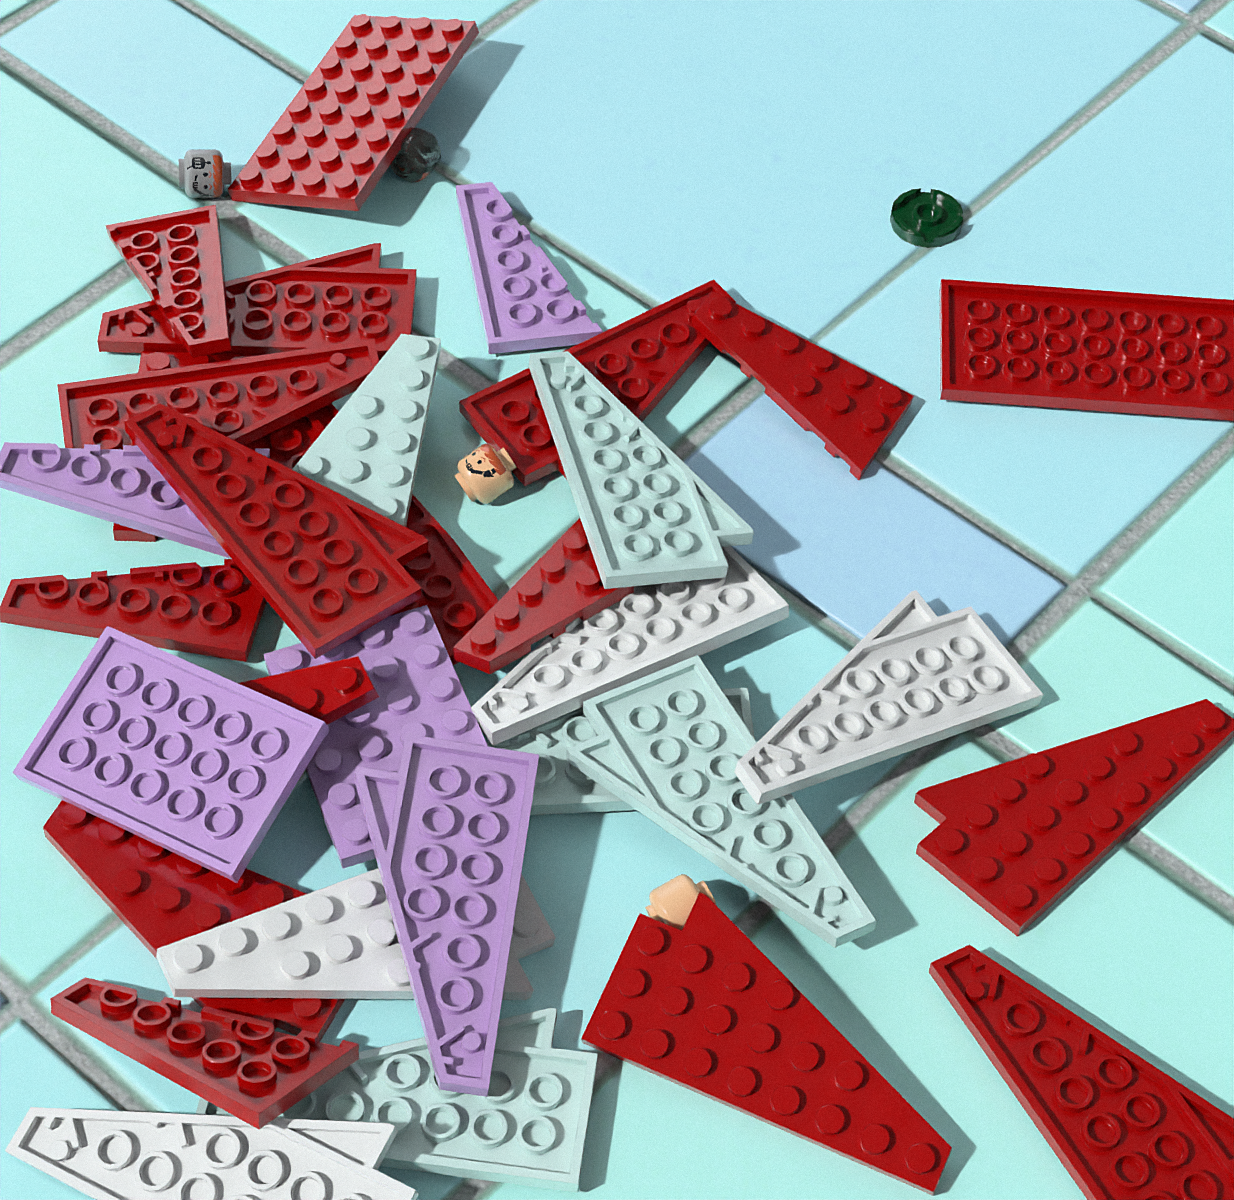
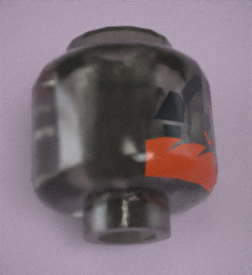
M413 128L401 141L400 151L390 164L391 169L397 176L408 182L423 180L438 166L441 160V149L437 139L426 130Z

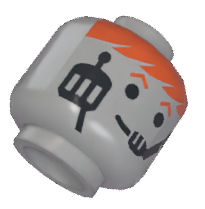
M190 149L185 153L184 159H178L179 188H185L186 194L189 197L217 198L223 194L224 185H231V162H224L223 155L219 150Z

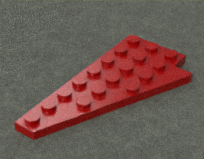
M373 243L225 281L232 350L221 353L266 355L374 339L380 361L401 334L412 335L417 269L380 268L382 257L381 243ZM153 300L102 314L97 340L99 352H188Z
M713 279L565 351L573 355L643 422L710 343L691 325L695 311L711 291L734 303L736 301ZM529 368L459 401V412L484 441L496 451L502 448L506 450L517 467L511 472L524 486L557 470L566 478Z
M370 339L57 384L65 448L84 449V444L100 445V449L123 450V445L137 446L125 432L124 421L158 403L245 446L356 391L379 362L375 341Z
M161 403L124 421L125 432L315 659L421 598L422 588L402 565L428 551L429 541L426 537Z
M1204 699L920 789L915 795L914 803L940 825L918 843L916 854L1018 937L1234 737V719L1208 699Z
M63 800L43 826L45 837L155 958L157 949L306 894L247 868L238 882H234ZM192 997L202 1009L206 1006L272 1022L274 1031L276 1028H279L296 1036L302 1030L319 1034V1042L345 999Z
M699 892L682 930L639 913L582 1035L581 1040L583 1044L932 1196L934 1195L951 1154L952 1147L706 894Z
M970 944L931 962L929 974L1087 1200H1234V1118Z

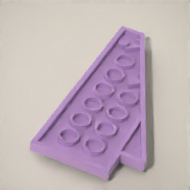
M405 734L399 772L356 766L355 784L439 1090L487 1097L539 755Z

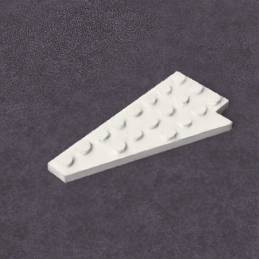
M731 546L721 547L728 563L726 577L634 586V593L625 596L621 601L603 609L600 613L585 621L577 618L566 625V632L554 639L548 636L471 707V711L475 715L482 733L494 746L583 707V701L696 655L706 654L789 617V604Z
M914 590L738 760L734 773L757 805L1039 706L1044 694L971 606L938 617L917 590Z
M379 868L157 949L156 958L174 997L414 999ZM522 873L502 1000H527L532 997L534 989L518 959L553 946L556 938Z
M30 1107L5 1149L11 1156L95 1200H416L419 1195L415 1189L377 1171L398 1133L397 1128L389 1123L275 1118L258 1130L235 1116Z

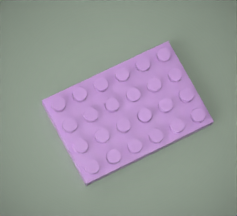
M427 605L389 616L316 659L302 643L264 654L269 676L359 656L379 695V698L328 724L329 730L305 769L342 869L376 858L355 784L356 766L399 772L405 734L488 746L476 717L471 711L469 701Z
M107 626L12 773L19 780L234 882H238L329 728L324 721Z

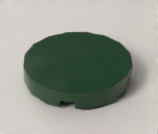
M921 188L911 189L900 194L893 202L890 223L893 231L902 240L912 245L926 248L942 247L953 242L960 235L963 224V210L961 205L951 195L941 190L931 189L929 193L921 192Z

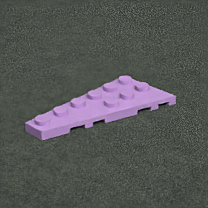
M493 182L456 185V199L488 353L496 354L577 345L602 333L603 330L597 322L592 323L586 315V308L580 300L576 301L567 289L568 283L540 246L536 247L532 242L527 228L524 225L520 226L514 218L512 208Z
M4 442L0 451V488L230 558L138 446L123 445L122 450L100 449V445L84 444V449L59 448L56 444ZM255 448L256 452L270 458V449Z

